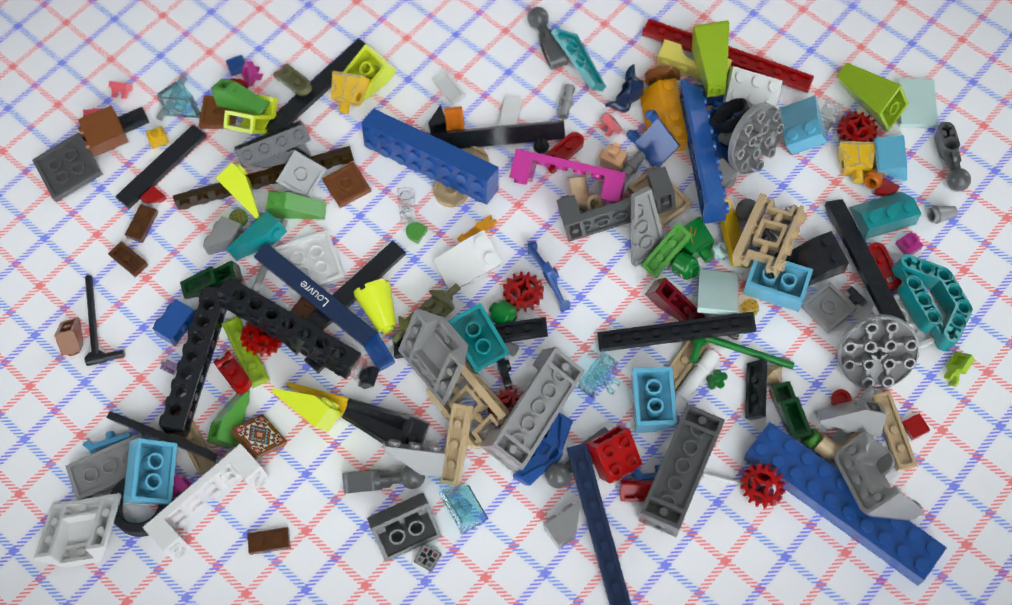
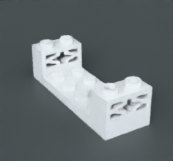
M239 444L143 526V529L173 561L180 559L187 553V549L190 546L176 531L178 527L184 526L188 522L189 517L194 513L200 512L204 508V504L210 499H215L225 486L231 485L236 480L238 475L253 491L262 488L269 477L249 452Z

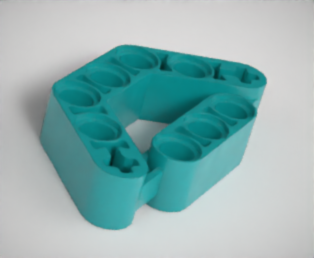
M904 254L892 267L893 274L902 281L897 288L898 295L917 328L924 333L931 332L935 338V346L941 351H948L961 339L973 312V307L953 273L948 268L910 254ZM926 288L931 289L946 314L943 322L942 315Z

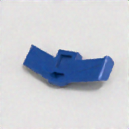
M529 242L528 254L531 253L542 269V274L550 288H552L560 306V311L564 312L570 309V301L563 299L558 288V271L555 267L552 268L549 261L545 262L536 251L538 249L537 242Z
M559 412L550 427L547 438L544 437L535 450L534 457L528 461L523 470H518L514 473L513 478L525 486H530L546 472L551 464L559 462L563 456V449L573 420Z

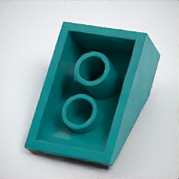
M481 302L448 320L468 344L466 359L475 373L510 354Z

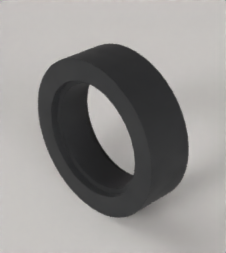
M125 477L115 485L110 495L117 493L122 495L113 523L130 536H149L143 529V526L168 505H159L155 514L144 522L132 523L127 521L122 511Z

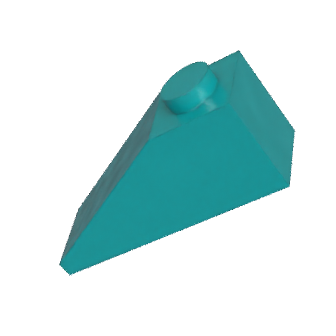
M266 211L231 243L226 250L238 261L258 252L266 243L270 246L274 245L287 231L279 220Z

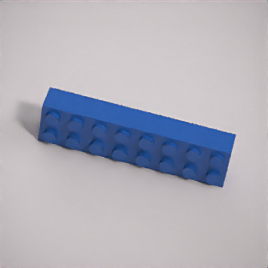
M374 108L361 122L364 146L367 149L373 150L383 157L390 158L400 165H405L413 171L427 176L429 179L442 183L446 187L453 188L477 202L488 205L497 193L499 186L498 166Z

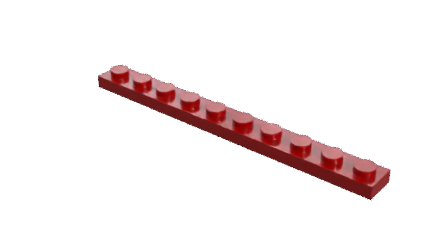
M650 18L648 19L642 30V36L662 43L664 40H669L681 44L682 50L692 53L693 33ZM728 46V59L732 60L731 67L735 66L781 80L784 86L808 93L814 75Z

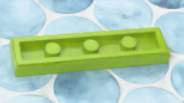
M236 316L221 323L242 369L252 381V389L270 381L258 354L253 356V351L246 352L247 346H241L240 336L242 327H244L241 318Z

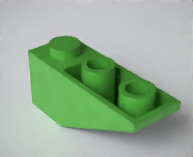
M221 78L211 87L216 105L220 107L260 115L269 106V102L236 81Z
M250 390L243 394L236 393L211 422L206 442L225 449L238 446L239 442L230 432L233 427L245 422V411L249 404Z

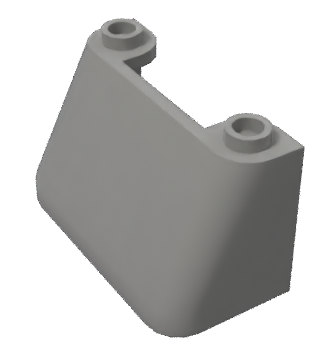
M866 431L836 452L835 462L859 508L866 515L914 520L925 513L922 506L916 500L909 499L896 485L890 486L885 475L893 469L895 460L891 452Z

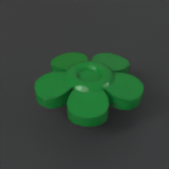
M720 369L714 370L713 375L709 374L706 377L708 388L714 390L716 386L719 389L725 386L724 381L728 378L727 373L721 372Z

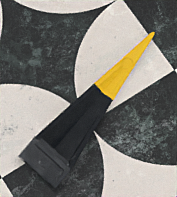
M286 382L287 386L299 393L319 398L324 396L329 400H333L339 405L338 409L343 413L340 416L341 418L382 444L383 441L388 442L390 439L399 440L402 444L417 442L422 446L430 422L404 412Z

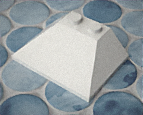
M117 493L51 505L33 558L37 561L64 568L100 562L107 546L122 495Z

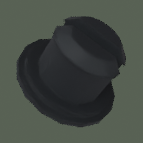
M538 138L533 148L537 153L543 154L549 150V143L545 138Z

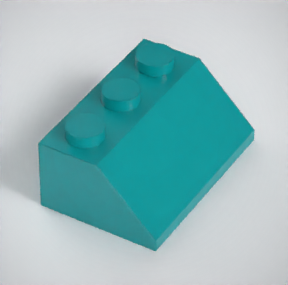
M902 191L849 207L864 240L916 225L922 215L915 199Z

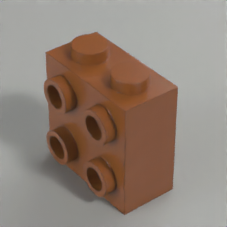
M112 105L78 119L80 124L78 130L81 136L87 140L84 141L87 150H92L95 156L129 142Z

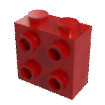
M618 425L586 443L599 478L607 483L617 482L623 475L632 473L637 467L643 465L630 429L622 425Z

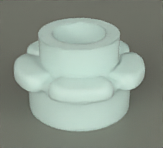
M723 242L713 244L712 254L715 256L714 258L725 260V257L728 256L726 245Z

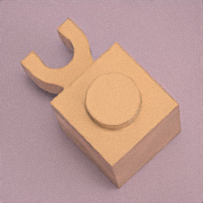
M615 141L613 145L608 143L607 147L602 149L598 156L600 167L621 172L624 164L627 162L628 152L620 149V143Z

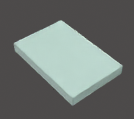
M898 78L897 83L901 84L909 102L899 117L900 127L937 128L935 79Z
M700 269L697 312L717 315L737 314L738 273Z

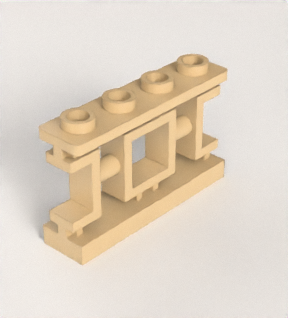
M760 193L732 254L733 265L741 267L744 264L745 267H748L752 259L767 264L766 273L770 274L772 272L775 277H778L780 271L783 272L785 269L787 255L790 256L792 253L793 241L799 237V227L805 223L807 213H804V205L797 207V205L793 204L790 212L775 208V199L771 198L769 200L766 194ZM766 210L767 215L774 217L773 221L763 218ZM782 219L792 222L789 231L788 225L780 223ZM765 228L780 232L776 243L761 239ZM752 240L753 246L760 248L759 252L749 250ZM768 250L779 253L776 261L774 256L767 255Z
M466 359L452 391L455 396L449 403L442 405L429 388L426 390L429 394V400L434 405H438L441 409V415L447 420H450L452 403H460L468 394L477 402L478 405L472 411L471 423L476 420L479 425L472 432L469 430L467 446L470 449L480 450V445L485 439L482 433L492 423L497 427H501L510 414V411L479 374L474 372ZM465 377L470 385L466 384L460 390L457 384ZM489 406L495 414L490 413L484 419L480 413Z

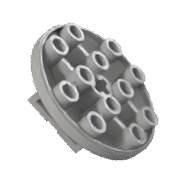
M759 103L742 116L733 132L721 133L718 136L719 142L729 146L728 160L730 166L735 171L741 174H750L756 170L760 171L764 167V161L760 158L762 156L768 158L775 156L776 147L784 130L781 112L772 104Z
M881 314L868 316L854 323L842 336L837 351L838 363L847 379L862 388L872 386L873 389L890 388L904 380L916 366L920 352L919 341L913 329L900 318Z

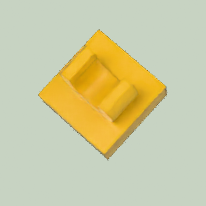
M157 126L155 129L145 132L152 149L169 143L163 126Z

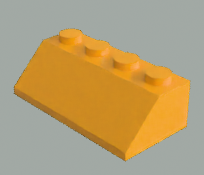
M676 78L658 80L643 90L644 95L640 98L645 129L647 130L653 124L646 118L645 113L648 110H655L660 120L680 144V147L675 152L686 151L688 137Z

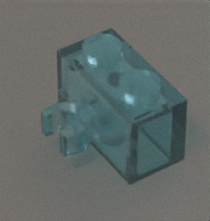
M602 351L579 380L578 388L593 399L603 386H606L608 393L613 395L615 390L611 388V384H616L619 387L621 385L619 379L611 378L619 362Z

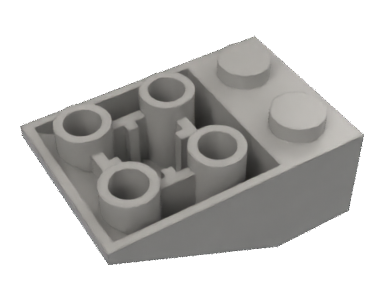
M857 399L825 407L815 412L819 424L824 428L833 429L836 427L850 434L866 431L873 438L875 436L881 437L887 416L881 403L865 399Z

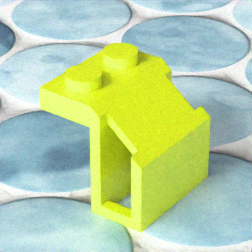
M256 94L269 102V106L260 115L238 110H225L224 128L250 134H265L267 132L265 128L269 121L276 116L278 98ZM230 115L244 117L241 124L229 125Z

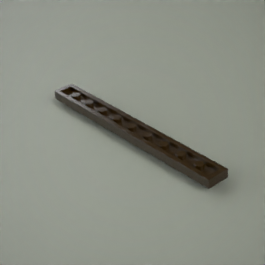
M350 146L308 157L327 168L326 170L354 161ZM286 164L247 174L246 176L250 180L252 189L256 190L270 184H278L276 180ZM218 182L172 196L178 210H186L217 199H225L228 196H232V194Z

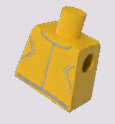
M333 71L331 100L340 103L339 113L349 115L351 105L361 106L370 79L362 75Z
M840 141L837 148V156L842 175L852 176L854 184H862L864 176L872 171L875 142Z

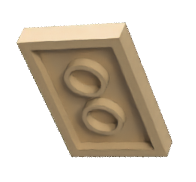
M647 172L628 185L627 190L631 194L647 186L649 187ZM673 183L676 209L658 214L660 224L663 227L692 207V202Z

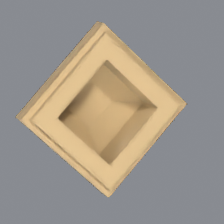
M767 365V384L775 385L782 383V366Z

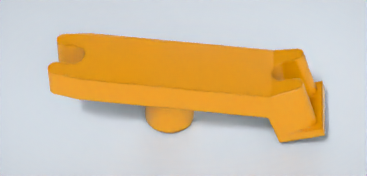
M489 215L481 222H477L464 235L461 233L457 240L461 243L482 230L486 233L497 224V220L490 221L492 215Z

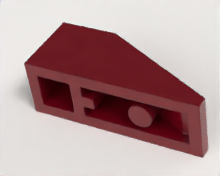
M667 278L655 280L644 294L658 308L678 321L706 317L703 313L697 312V307Z

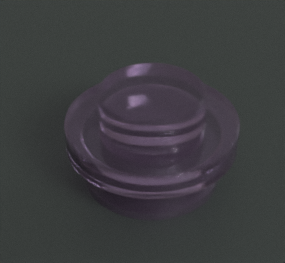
M166 359L165 362L161 360L160 369L174 375L177 371V363Z

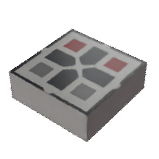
M423 544L413 562L432 573L442 557V553Z

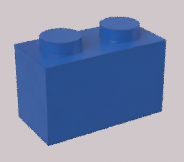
M175 299L173 303L167 306L164 314L155 321L152 327L153 331L158 337L175 347L186 334L189 327L192 326L194 309Z

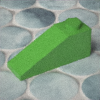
M268 191L266 209L275 218L325 220L327 202L289 192Z

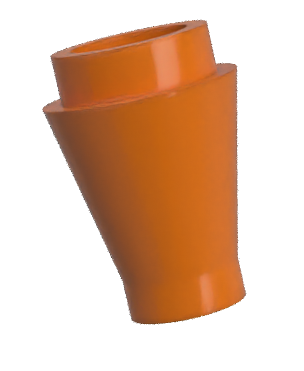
M876 167L864 176L865 186L869 189L879 188L885 174L878 172Z

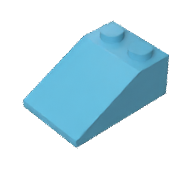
M816 95L781 108L782 123L784 124V130L782 131L784 141L792 155L828 143Z

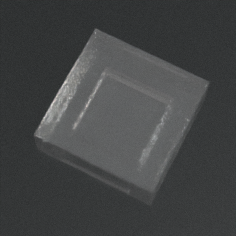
M360 357L350 371V376L355 381L359 378L361 371L366 368L367 359Z

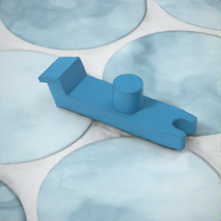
M109 431L105 433L106 440L92 443L88 439L82 445L93 454L132 437L133 434L128 432L115 436L114 431Z

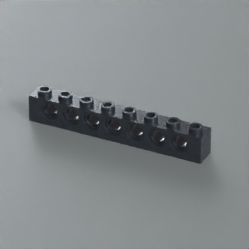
M232 277L217 290L215 303L221 308L232 312L237 317L261 329L269 336L278 339L286 346L295 349L303 356L314 360L320 366H324L336 375L347 380L358 366L361 352Z
M204 286L203 292L199 295V305L194 311L192 326L188 329V339L182 347L181 361H178L176 376L171 381L170 395L166 397L165 410L159 418V425L165 433L188 437L221 332V323L224 322L227 312L225 308H221L215 303L216 293L219 288ZM181 410L178 415H174L177 411Z

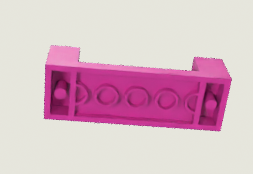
M515 149L509 178L514 179V183L527 185L528 182H533L536 165L550 167V164L555 165L554 169L568 171V168L573 169L572 173L586 175V172H589L591 177L604 179L600 198L605 199L604 203L606 204L620 202L623 198L628 173Z

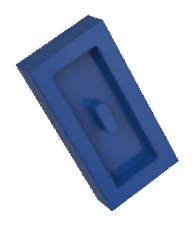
M377 332V335L364 349L374 366L380 369V372L395 364V360Z

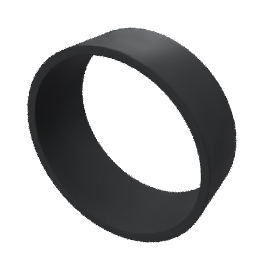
M736 98L730 100L714 112L711 117V123L719 132L725 134L734 131L739 120L750 109L746 99ZM741 111L735 118L723 123V121L730 115H732L735 112Z

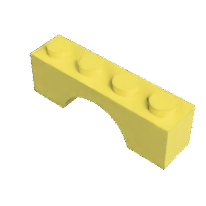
M664 40L658 54L657 66H673L680 70L681 75L701 80L695 61L689 59L683 53L682 45ZM728 59L727 62V77L730 72L732 64L731 59Z

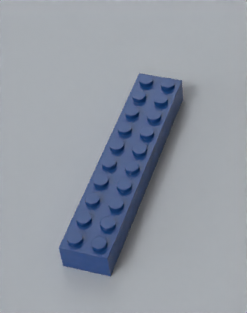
M771 422L768 423L745 454L743 460L750 465L754 464L757 467L762 462L763 467L770 463V469L772 470L777 467L776 473L784 475L780 480L786 482V485L782 487L917 586L925 581L947 549L945 545L909 520L866 515L859 508L838 469Z

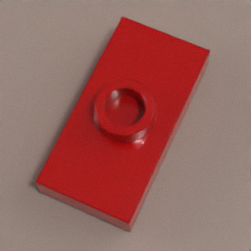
M621 480L620 501L645 502L653 481Z

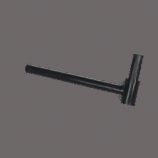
M86 275L85 287L91 352L84 357L86 366L106 363L108 360L125 357L126 354L124 349L109 353L99 350L92 275Z

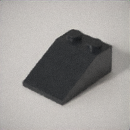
M832 231L816 236L799 245L786 258V261L813 269L808 286L845 273L849 264Z

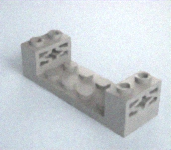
M557 347L541 350L532 364L538 371L501 428L490 430L480 445L483 450L509 470H523L585 372L582 367Z

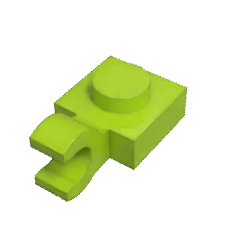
M961 352L953 354L946 365L948 371L943 377L946 380H950L949 386L956 387L960 381V374L967 373L975 361L972 354Z

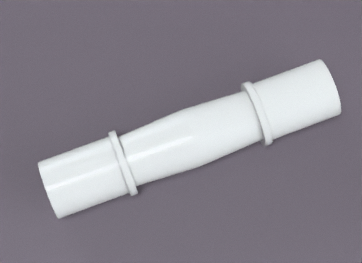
M707 349L699 361L694 364V369L684 379L679 389L675 391L677 416L684 406L689 403L688 399L698 389L705 376L710 374V371L720 359V356L715 351Z

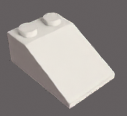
M484 230L467 238L432 260L448 289L455 283L462 288L499 268L502 264L500 257Z

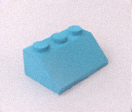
M754 260L743 294L799 312L813 269L786 261L784 271H780L778 277H775L772 272L770 274L766 273L767 264Z
M672 367L633 368L631 386L635 433H653L676 426L678 422Z
M141 438L130 441L123 503L169 505L172 502L178 443Z

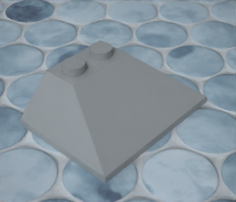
M416 309L398 351L440 403L446 405L465 365L468 344L445 317Z

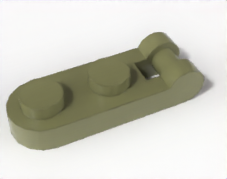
M288 63L284 64L280 71L277 70L273 73L278 82H282L299 96L307 95L312 90L309 79Z

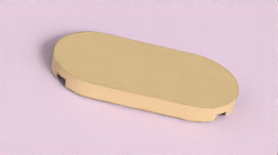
M470 146L471 148L462 149L489 162L488 155L482 148ZM435 181L433 185L434 197L444 207H458L469 198V196L463 195L453 188L446 187L438 181Z

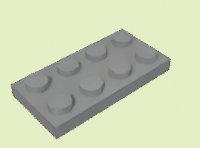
M138 433L66 465L65 467L76 500L92 498L114 488L120 480L125 478L130 441L137 438L144 439L143 434Z

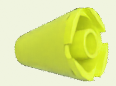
M379 279L364 284L366 288L362 290L357 288L354 291V296L376 330L383 334L393 332V328L396 327L390 280Z

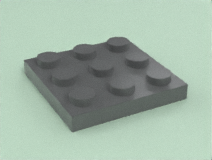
M79 132L32 159L55 202L60 201L103 175L91 151L87 150L84 144L85 140Z

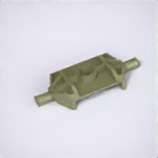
M455 283L448 291L430 290L429 293L432 297L426 300L418 309L446 317L455 309L452 296L461 288ZM414 312L406 319L401 316L398 317L400 331L391 337L396 344L404 337Z

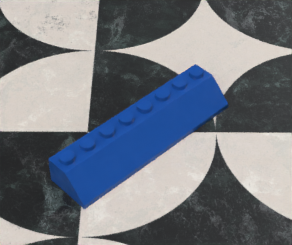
M681 80L680 101L703 224L726 221V214L729 213V204L724 200L726 198L725 186L721 185L723 175L722 171H718L720 161L719 156H715L716 141L712 140L711 137L713 136V127L708 122L710 121L709 110L706 111L707 97L703 96L701 88L686 80Z

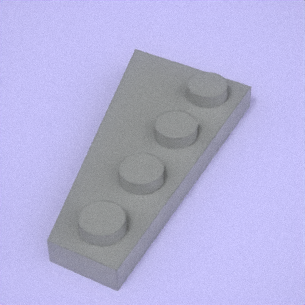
M648 186L631 194V264L634 267L642 264L664 239L653 193Z

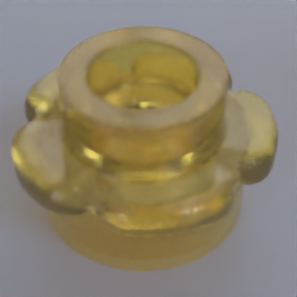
M746 299L740 305V310L743 313L754 311V316H756L759 312V305L754 299Z

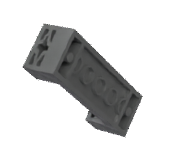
M655 167L647 171L649 188H651L657 213L661 214L676 209L675 191L666 167ZM566 195L556 200L569 242L631 223V198L629 197L617 203L605 204L601 208L586 210L581 214L575 195Z
M686 405L640 511L639 522L677 538L710 455L721 433L725 419L692 405Z

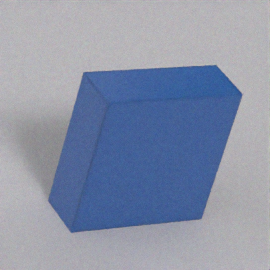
M243 55L226 60L231 77L241 74L245 64Z

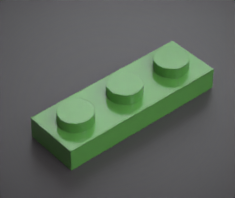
M678 222L641 266L654 278H657L693 237V234Z

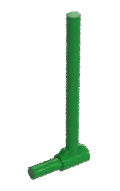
M718 337L693 340V349L689 359L691 363H697L701 347L708 342L757 359H764L767 362L791 370L795 362Z

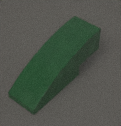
M231 260L217 268L210 266L180 282L183 297L185 299L199 297L200 293L203 292L204 286L220 288L230 277L242 282L243 277L240 266Z
M786 381L772 385L768 391L788 434L795 440L812 435L813 433L800 399L796 397L791 382Z

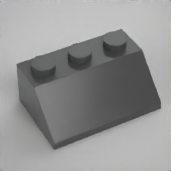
M423 492L367 517L385 562L442 537Z

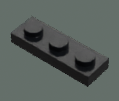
M764 359L748 362L746 368L745 419L752 421L766 417L767 361Z

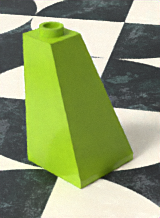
M729 20L693 26L692 55L707 97L725 94Z
M848 62L839 70L836 76L840 85L886 132H889L909 104L901 84Z

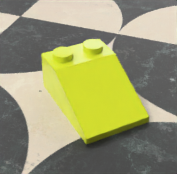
M365 44L343 72L362 75L370 79L362 101L364 102L384 87L397 70L376 49Z
M231 163L216 179L256 219H259L261 213L250 180L246 176L248 172L239 163L237 165Z
M273 388L271 391L315 428L327 432L330 431L343 414L338 409L339 405L324 396L319 398L313 395Z

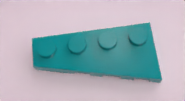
M554 28L551 34L584 78L587 86L592 90L601 92L607 87L578 34Z

